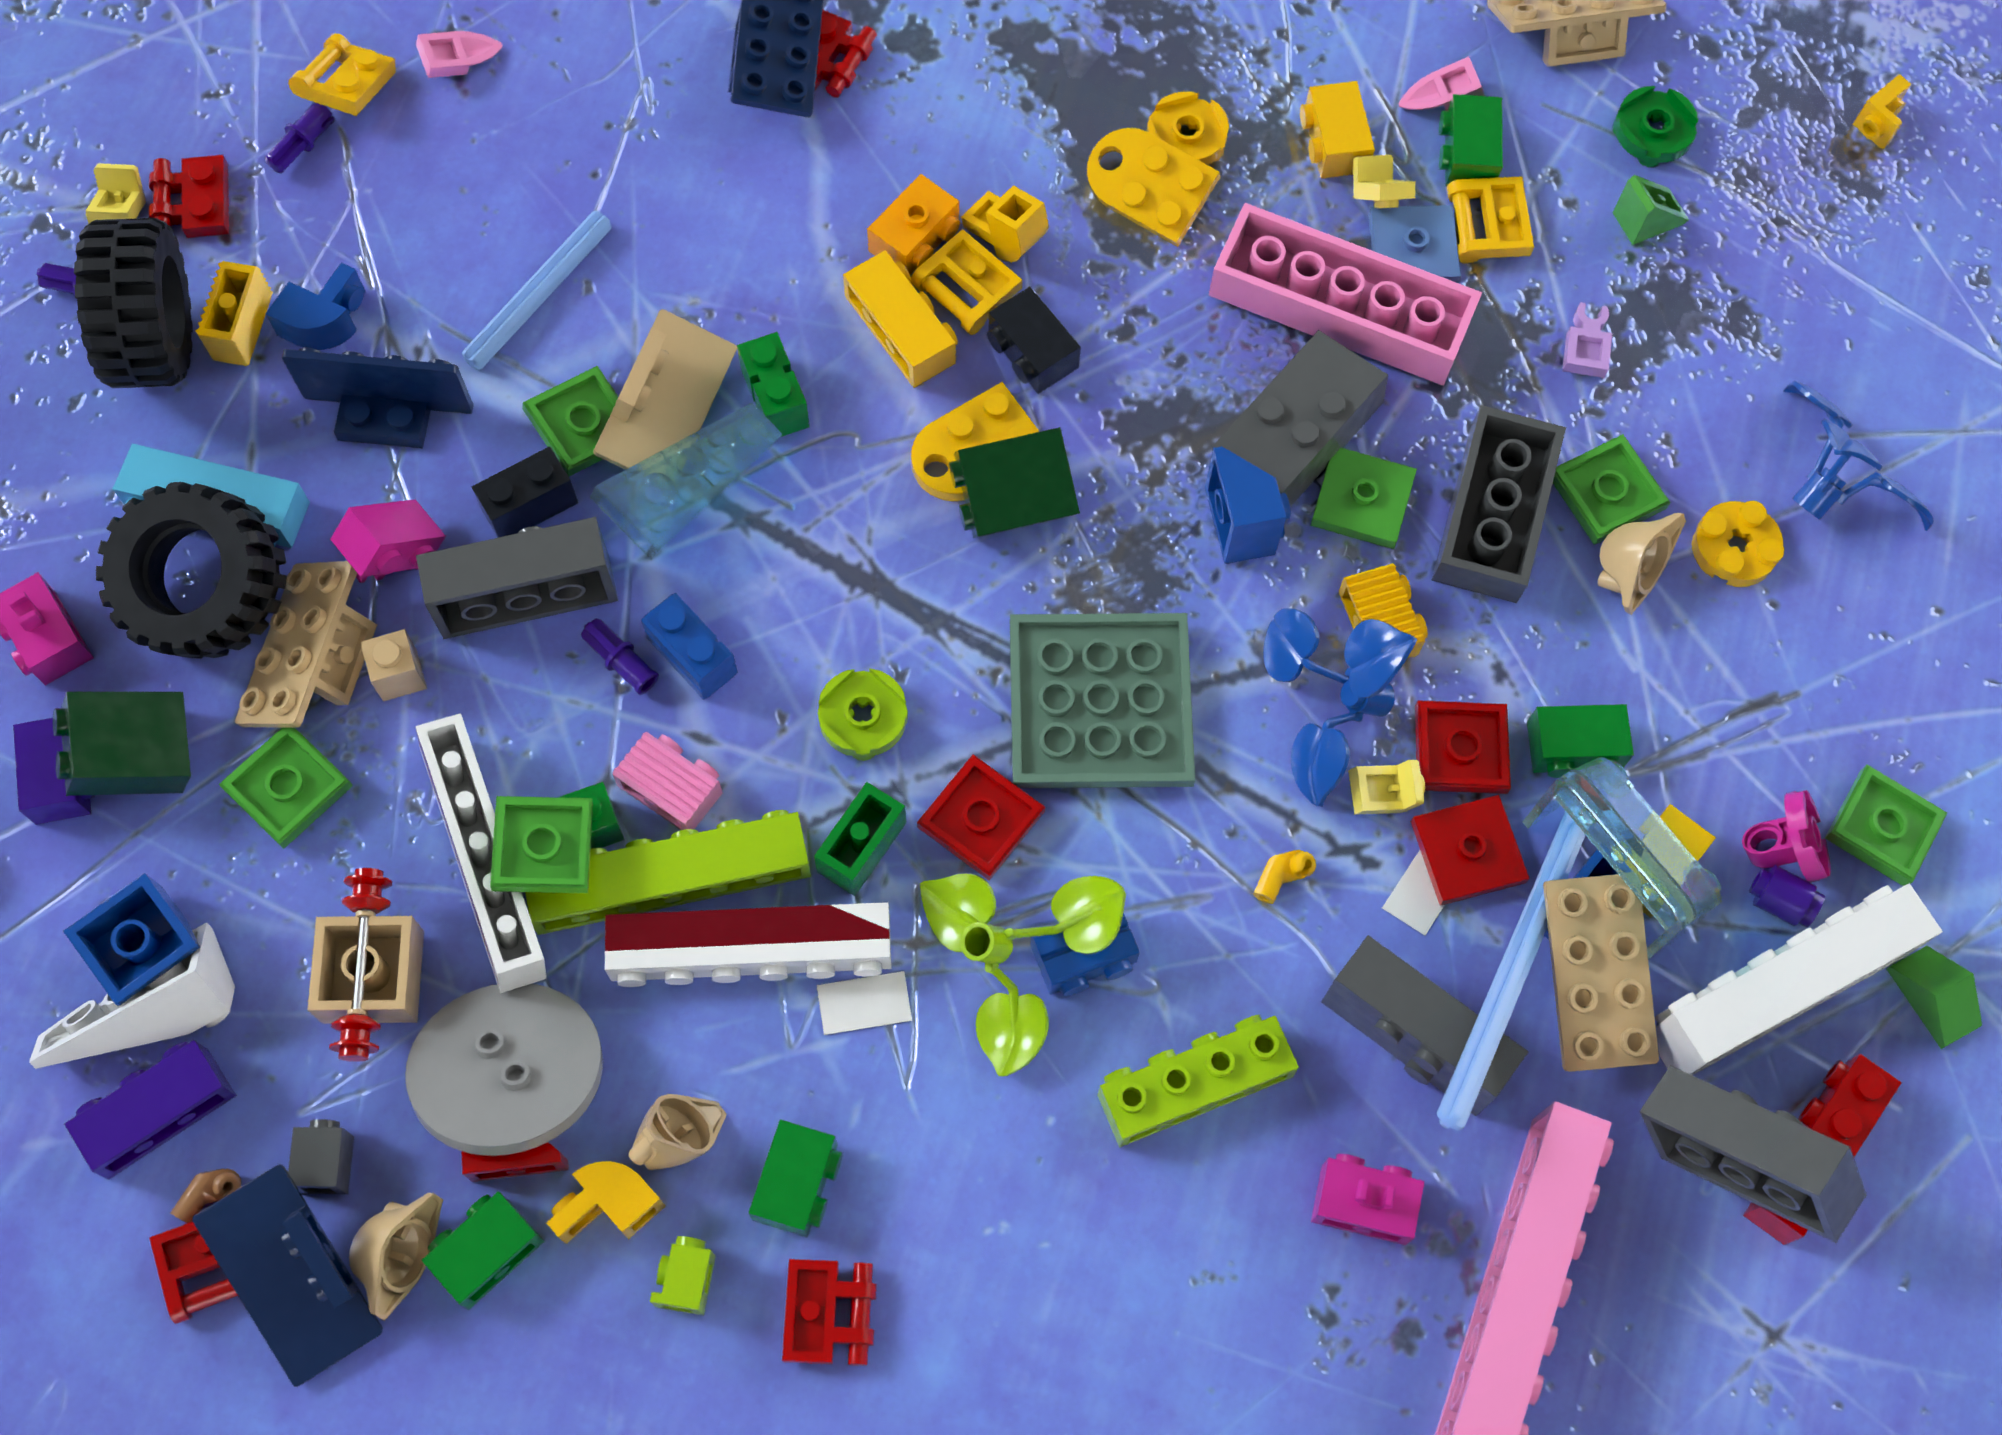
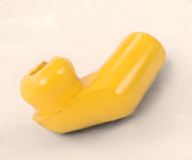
M1292 850L1270 857L1254 890V897L1262 902L1274 904L1282 884L1303 879L1314 873L1316 869L1314 856L1302 850Z

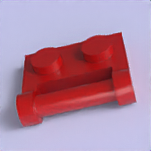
M193 1222L149 1237L167 1310L174 1324L191 1319L193 1312L238 1296L228 1279L188 1294L184 1292L182 1281L220 1268V1265Z

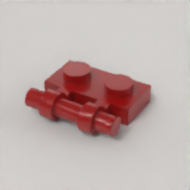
M822 9L815 91L822 80L828 81L825 89L833 97H839L844 88L851 86L856 78L855 70L860 62L866 61L873 51L872 43L877 37L875 30L864 26L859 35L851 37L850 35L853 32L851 21ZM839 53L845 55L842 62L833 63Z
M224 155L182 158V173H171V162L164 158L155 159L153 171L149 174V189L153 191V203L149 206V218H158L170 227L171 225H182V230L187 238L229 234L228 163ZM182 193V204L172 205L171 194Z
M789 1259L782 1353L783 1363L833 1364L834 1344L849 1345L848 1365L867 1366L868 1346L874 1345V1329H870L871 1300H876L877 1284L872 1283V1263H853V1279L850 1282L838 1281V1261ZM837 1298L851 1300L850 1327H835Z

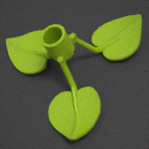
M956 874L920 883L921 898L927 920L941 944L949 950L963 952L970 960L985 963V971L993 974L1009 992V994L995 993L989 996L980 1006L976 1016L978 1041L982 1050L992 1062L998 1076H1009L1028 1065L1041 1050L1049 1028L1048 1012L1043 1000L1034 994L1019 996L1018 987L999 968V964L1006 961L1012 953V940L1015 938L1055 935L1063 932L1065 943L1075 952L1094 954L1104 950L1114 941L1122 923L1126 893L1124 887L1118 882L1101 876H1085L1073 879L1064 884L1051 901L1052 913L1059 923L1054 926L1023 929H1004L987 924L994 917L996 899L989 883L977 875Z

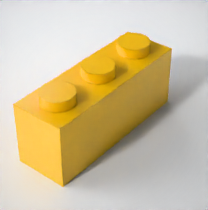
M884 250L843 274L846 299L913 388L956 364V345L958 344V339L954 330L947 322L942 324L934 314L935 310L929 297L923 291L920 293L916 291L911 284L909 272L902 262L898 261L895 263L887 251Z

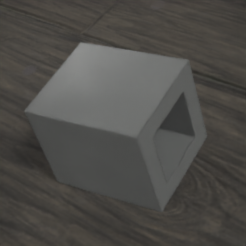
M316 1119L310 1121L309 1127H293L288 1173L301 1194H348L354 1136L340 1127V1122Z

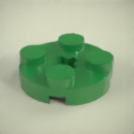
M1645 86L1632 91L1622 101L1612 125V131L1620 145L1629 154L1636 157L1643 166L1656 167L1660 163L1679 159L1690 149L1696 137L1697 111L1690 100L1678 91L1669 89L1667 93H1664L1662 91H1654L1656 86ZM1650 119L1654 123L1661 121L1664 124L1662 130L1652 128L1648 120Z

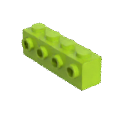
M1259 1014L1248 1017L1234 1025L1236 1031L1219 1037L1217 1032H1211L1192 1041V1049L1177 1055L1173 1049H1169L1147 1060L1149 1066L1134 1072L1131 1071L1130 1067H1124L1104 1077L1105 1083L1100 1085L1097 1096L1119 1148L1293 1078L1299 1066L1276 1015L1262 1020Z

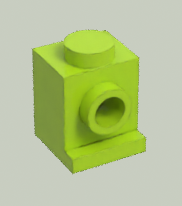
M677 1236L676 1243H672L670 1255H662L656 1280L657 1285L663 1286L662 1293L652 1292L650 1303L656 1308L704 1315L716 1258L712 1250L704 1249L706 1241L692 1237Z

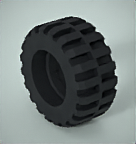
M158 218L92 221L80 232V242L76 245L77 261L74 262L76 285L74 287L78 305V323H80L82 331L81 338L83 346L87 350L88 362L94 368L93 373L96 378L100 379V382L111 388L175 386L187 376V369L190 368V353H192L191 332H193L190 310L192 309L191 298L188 292L189 283L184 269L185 262L179 250L178 239L173 235V229Z
M171 482L166 488L154 486L143 492L142 495L145 500L132 498L123 505L122 510L125 512V515L122 518H112L107 526V530L111 531L110 537L107 542L102 540L100 542L98 554L104 556L102 566H96V580L104 582L105 590L99 591L103 606L114 609L110 613V619L118 629L128 630L126 632L127 638L138 645L149 646L151 651L202 659L203 657L217 658L226 656L229 649L241 650L251 643V639L248 636L250 633L261 635L269 626V623L265 620L268 613L277 614L282 603L275 598L278 588H286L287 576L279 572V565L285 564L286 558L284 549L274 547L273 543L279 540L274 526L263 523L265 515L258 508L246 504L245 499L198 483L191 485L185 482ZM205 530L214 539L221 556L220 580L213 595L205 604L190 613H181L173 605L166 592L164 583L166 561L171 550L182 538L195 531Z

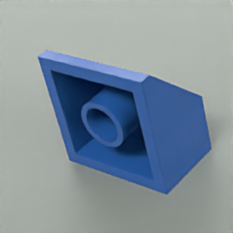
M1222 446L1213 448L1205 491L1224 564L1275 555L1280 538L1285 536V521L1290 519L1291 516L1287 494L1280 493L1274 476Z
M146 873L63 930L64 934L118 1007L200 948L183 914L164 888Z

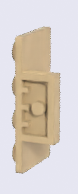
M1487 0V7L1511 33L1545 29L1543 62L1548 67L1624 57L1628 18L1665 13L1667 3L1664 0Z
M661 309L594 448V455L662 488L672 490L736 353L737 346L683 318Z
M348 561L299 563L293 566L287 576L286 588L280 599L282 603L277 614H273L271 617L270 629L262 650L256 657L255 668L246 692L240 699V708L235 719L236 724L241 727L298 728L302 725L313 692L335 705H349L365 660L360 642L373 638L377 624L346 605L357 572Z
M1628 873L1545 881L1543 889L1563 1069L1572 1072L1658 1063L1659 1053L1638 874Z

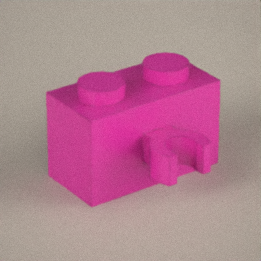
M414 499L349 507L330 540L357 572L356 579L360 583H364L368 576H374L377 580H382L385 575L393 572L418 570L416 555L437 551L446 535L417 500Z
M39 572L0 593V635L6 642L12 639L17 648L16 651L11 653L12 658L25 676L33 673L46 686L94 658L55 590Z
M1337 1154L1336 1159L1328 1158L1321 1167L1311 1218L1312 1223L1401 1245H1407L1415 1238L1425 1181L1412 1178V1171L1398 1166L1386 1165L1383 1167V1171L1364 1166V1159L1353 1155Z

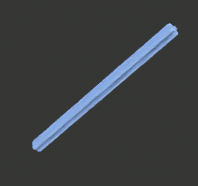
M1569 807L1563 815L1437 1111V1116L1440 1119V1125L1446 1129L1461 1130L1469 1118L1547 929L1543 883L1549 880L1568 879L1591 823L1588 817L1589 812L1583 807L1580 809Z

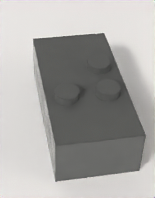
M1318 330L1218 439L1213 448L1222 446L1274 476L1280 493L1287 494L1291 507L1327 467L1329 460L1340 448H1344L1384 403L1388 374Z
M1483 405L1480 406L1469 431L1432 581L1514 603L1518 602L1529 583L1566 427Z
M596 517L545 528L538 526L527 527L520 530L517 534L416 555L424 604L443 639L618 601L609 554Z
M1367 935L1335 978L1321 1001L1325 1006L1405 1064V1071L1413 1079L1425 1085H1428L1430 1082L1443 1093L1448 1088L1478 1017L1475 1012L1369 935ZM1504 1033L1471 1110L1474 1116H1477L1499 1095L1528 1053L1526 1049Z
M1670 1066L1639 1111L1662 1159L1835 1243L1839 1240L1866 1196L1849 1146L1803 1126L1800 1120L1788 1112L1777 1110L1774 1113L1759 1106L1753 1098L1741 1091L1732 1090L1730 1093Z

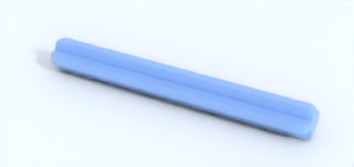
M593 211L462 351L464 360L474 369H482L611 230L610 220L599 211Z

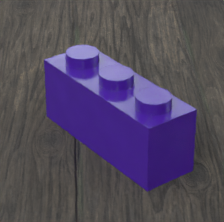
M195 1040L189 1043L182 1042L171 1047L162 1055L163 1060L148 1070H138L126 1076L119 1083L120 1088L104 1098H95L86 1102L76 1111L77 1116L64 1123L92 1172L108 1180L237 1096L207 1048Z

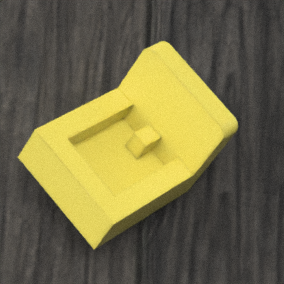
M1392 155L1357 156L1354 158L1353 199L1374 200V208L1399 207V199L1415 198V181L1393 180Z
M98 163L94 168L98 191L85 211L88 224L94 220L136 219L146 203L138 168L135 165Z
M1407 760L1398 765L1356 766L1348 770L1354 815L1404 813L1424 804L1425 780L1420 773L1418 760Z

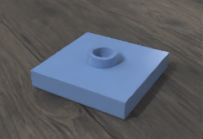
M1452 205L1399 206L1395 208L1370 207L1368 216L1372 251L1459 283L1461 273Z

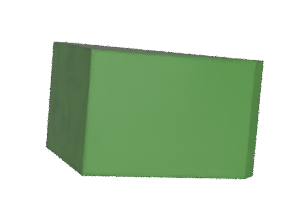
M1637 175L1632 176L1627 181L1612 212L1632 245L1682 226L1689 221L1668 187Z
M1929 946L1923 947L1886 969L1941 1049L1982 1026L1974 974Z

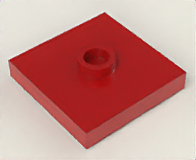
M1417 701L1415 705L1416 760L1419 761L1420 773L1425 780V791L1508 794L1511 790L1507 704Z
M973 754L917 821V828L990 881L1044 814L1045 806Z
M1499 795L1417 815L1410 821L1440 906L1525 884L1530 879Z

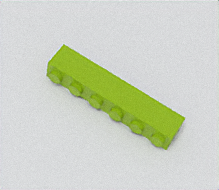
M775 810L764 814L762 819L744 823L743 820L739 819L727 820L719 823L716 826L717 829L698 832L696 829H684L673 833L670 839L655 842L646 838L628 842L625 848L608 852L604 848L591 849L588 893L525 892L528 912L537 934L541 935L605 921V915L645 913L812 877L798 812L789 813L787 810Z

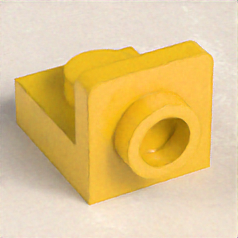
M1900 74L1867 100L1853 123L1867 139L1874 142L1881 149L1890 144L1902 125V121L1897 115L1906 105L1902 99L1912 84Z

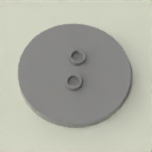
M498 984L476 989L453 1000L439 1010L424 1025L413 1042L408 1055L405 1072L406 1088L417 1118L424 1128L437 1140L454 1149L471 1154L509 1155L533 1149L549 1142L566 1131L581 1117L598 1090L603 1070V1056L599 1036L591 1018L573 999L557 990L538 984H529L500 994Z

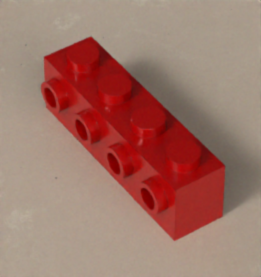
M1858 1054L1845 1063L1838 1060L1823 1079V1083L1827 1086L1820 1097H1814L1806 1105L1798 1118L1803 1126L1849 1146L1853 1157L1856 1156L1902 1083L1862 1054ZM1752 1202L1743 1214L1744 1217L1783 1245L1803 1238L1808 1229Z

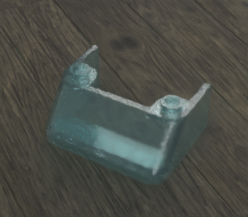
M1599 757L1568 771L1554 781L1522 821L1529 829L1558 807H1563L1665 929V932L1647 947L1648 960L1696 926L1721 903V885L1717 877L1699 864L1631 784L1624 768L1614 760Z

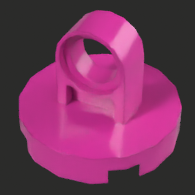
M1807 790L1786 793L1784 797L1786 817L1753 825L1743 835L1742 844L1749 860L1760 868H1771L1774 865L1781 866L1798 862L1808 882H1816L1831 875L1830 858L1826 839H1821L1817 825L1821 820L1815 803ZM1763 840H1777L1776 844L1769 850H1755L1757 844Z

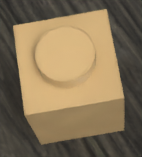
M405 629L360 642L370 682L383 702L427 689L417 649Z

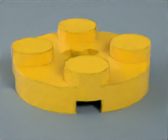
M1190 91L1177 92L1162 98L1156 104L1155 111L1149 117L1147 132L1207 165L1219 160L1223 156L1229 132V122L1223 108L1212 99L1210 103L1198 99L1199 93ZM1187 125L1190 130L1196 129L1197 132L1193 136H1185L1180 133L1181 126Z
M1753 500L1745 503L1740 501L1723 502L1709 509L1698 523L1691 543L1693 555L1699 567L1710 577L1713 578L1714 575H1717L1721 579L1728 580L1727 585L1734 587H1747L1761 582L1769 575L1784 555L1783 537L1780 528L1775 520L1767 514L1764 505ZM1733 536H1738L1746 542L1745 552H1741L1737 546H1729L1728 542Z

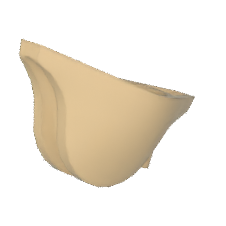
M1674 513L1651 522L1624 524L1609 533L1603 541L1599 557L1604 570L1599 575L1598 586L1620 593L1622 595V605L1626 613L1633 614L1651 592L1665 569L1686 522L1683 513Z
M678 1094L662 1095L657 1098L645 1115L638 1129L633 1147L629 1150V1157L637 1165L644 1164L648 1170L671 1168L688 1163L710 1150L727 1114L716 1101Z
M427 1193L409 1205L389 1202L385 1206L384 1211L374 1215L363 1224L353 1239L349 1253L350 1267L354 1275L364 1284L367 1291L370 1313L384 1321L417 1284L426 1268V1265L421 1260L430 1253L428 1246L435 1239L443 1199L435 1193Z

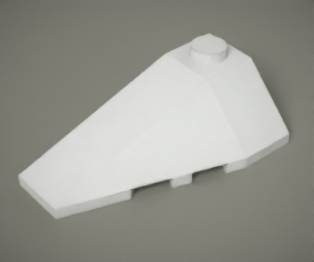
M205 923L192 930L200 948L119 1007L106 994L101 1003L97 1004L93 1000L87 1001L44 1031L37 1038L29 1063L37 1069L185 1036L203 1026L213 1027L219 1024L230 1012L235 985L212 927Z

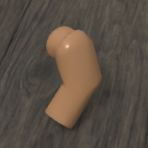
M226 1168L197 1174L170 1214L185 1223L193 1222V1216L199 1213L205 1204L217 1202L241 1187L239 1174L234 1170Z

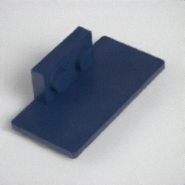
M741 0L735 25L728 92H731L730 100L732 103L807 118L811 117L814 105L823 0Z
M308 347L300 348L299 350H283L282 360L303 398L340 402L334 434L338 441L423 448L430 411L471 414L474 405L458 366L445 360L433 359L429 362L412 361L396 355H390L386 358L367 357L352 351L342 354L323 353Z
M276 1165L193 1216L192 1221L293 1386L298 1387L382 1333L383 1327L377 1317L370 1313L369 1304L284 1165Z

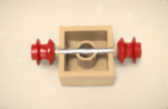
M359 868L354 870V875L344 878V884L353 888L352 895L342 899V904L356 913L355 916L316 917L308 1011L322 1024L331 1023V1028L340 1032V1040L331 1043L329 1049L339 1052L338 1059L343 1061H367L369 1054L379 1051V1046L370 1042V1034L381 1029L379 1023H417L424 930L412 916H376V914L391 906V902L382 897V890L391 887L393 882L389 878L383 877V871L374 868Z

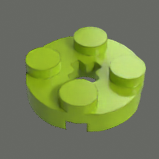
M855 669L839 673L825 685L818 703V720L821 733L826 741L840 753L853 756L861 761L870 760L875 755L882 754L891 749L902 737L908 720L906 700L902 688L891 676L875 669H869L870 672H855ZM869 704L873 707L870 720H854L855 712L852 709L854 706L858 705L864 708Z

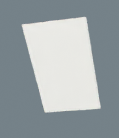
M1420 850L1382 909L1425 936L1445 905H1439Z
M904 971L817 985L824 1035L912 1021Z

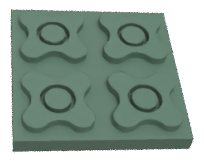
M1187 613L1010 614L1013 784L1019 788L1194 787L1195 765Z

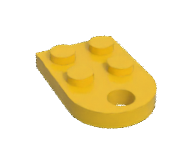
M1122 128L1104 136L1093 148L1087 164V176L1091 189L1104 206L1176 247L1180 245L1221 178L1220 172L1153 134L1137 128ZM1108 152H1118L1123 156L1121 165L1114 170H1105L1100 166L1102 157Z
M1000 382L931 422L918 433L911 450L913 475L921 488L930 495L945 501H963L962 487H954L949 468V462L955 461L954 453L957 450L1040 431L1005 384ZM931 462H941L947 466L948 471L940 477H932L924 469Z

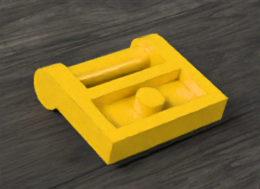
M334 33L324 42V49L304 70H298L289 79L288 85L291 91L300 98L357 116L396 73L395 58L352 45L343 35ZM336 61L343 63L325 83L318 82Z
M1522 176L1459 179L1447 185L1448 200L1453 203L1457 225L1459 262L1473 263L1481 258L1531 256L1534 243ZM1471 198H1480L1486 239L1475 238L1469 201Z
M964 229L959 231L920 265L911 276V284L919 291L925 290L961 321V327L970 335L976 334L984 326L989 318L990 311L1011 299L1022 289V279ZM943 271L979 303L971 308L939 281L936 276Z

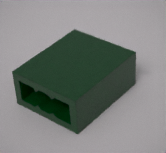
M1061 427L960 449L954 453L955 461L949 462L953 485L955 488L962 487L965 504L959 505L962 525L965 531H972L973 538L1080 513Z
M66 692L61 708H54L53 733L54 736H62L63 751H57L56 776L57 779H65L66 796L183 793L191 777L183 692Z

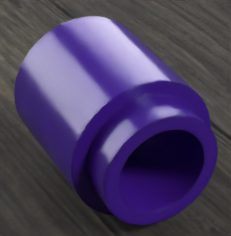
M1774 865L1769 871L1761 869L1749 889V893L1755 896L1753 900L1754 906L1793 926L1799 923L1806 928L1813 923L1825 900V895L1816 891V885L1777 865Z

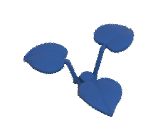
M1793 381L1787 385L1783 392L1796 393L1807 397L1811 402L1824 410L1829 420L1824 418L1821 421L1829 438L1813 470L1806 476L1809 480L1794 495L1793 499L1820 520L1836 501L1843 505L1849 497L1864 488L1876 486L1892 492L1910 503L1920 515L1925 531H1927L1932 526L1934 520L1926 506L1904 486L1877 471L1847 490H1841L1846 482L1837 474L1851 456L1865 461L1878 471L1882 469V465L1865 446L1856 440L1850 439L1849 435L1842 429L1844 425L1850 429L1852 424L1837 406L1803 383ZM1832 449H1834V454L1841 456L1831 469L1827 467L1823 469Z
M1284 608L1274 615V619L1270 622L1263 649L1264 664L1267 672L1277 681L1291 682L1298 678L1304 666L1310 671L1343 683L1340 697L1342 703L1350 711L1347 714L1327 719L1322 727L1311 723L1306 724L1297 734L1292 746L1291 769L1298 788L1312 804L1323 807L1327 796L1343 778L1350 758V748L1345 735L1340 730L1333 728L1336 725L1349 721L1361 722L1363 714L1382 717L1391 711L1395 701V693L1389 683L1403 666L1417 639L1384 621L1375 619L1362 621L1353 629L1346 642L1344 657L1349 668L1345 670V675L1318 665L1309 659L1319 645L1320 636L1318 628L1312 618L1306 613L1292 608Z

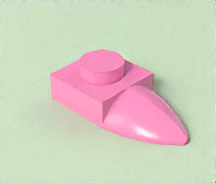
M467 31L418 34L416 47L428 78L467 75L470 66L481 64L491 59L503 47L501 42L491 37Z
M1468 56L1420 79L1409 88L1398 104L1400 108L1412 110L1433 109L1444 106L1445 110L1448 111L1453 94L1485 95L1471 59Z

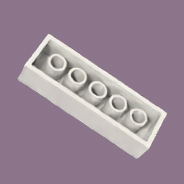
M1910 883L1894 892L1889 885H1886L1864 898V901L1851 908L1848 906L1825 920V923L1815 929L1810 927L1787 940V944L1777 950H1767L1750 960L1747 966L1734 973L1731 970L1710 982L1707 988L1697 994L1691 992L1670 1004L1667 1010L1655 1017L1658 1023L1656 1035L1659 1056L1667 1069L1672 1066L1690 1075H1694L1908 956L1943 931Z

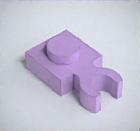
M1581 302L1573 317L1575 327L1570 326L1566 334L1562 371L1605 378L1609 370L1612 333L1601 332L1608 320L1609 310L1608 307L1602 306L1597 319H1591L1585 314L1586 303Z

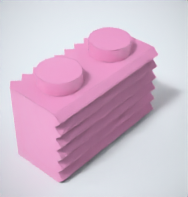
M648 732L643 733L641 739L637 740L636 745L631 748L624 760L620 761L619 766L612 773L617 786L636 800H639L643 805H646L650 810H653L657 815L675 825L679 830L695 829L723 794L720 782L717 780L719 777L718 772L700 759L693 764L681 755L683 749L668 736L662 734L657 739Z

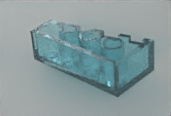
M750 403L596 485L590 498L652 560L771 449L782 436V433L753 403Z

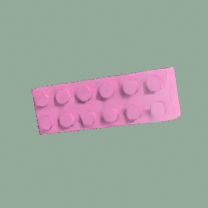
M1244 203L1214 267L1209 296L1312 336L1320 330L1351 351L1442 386L1446 382L1482 295V292L1248 203Z

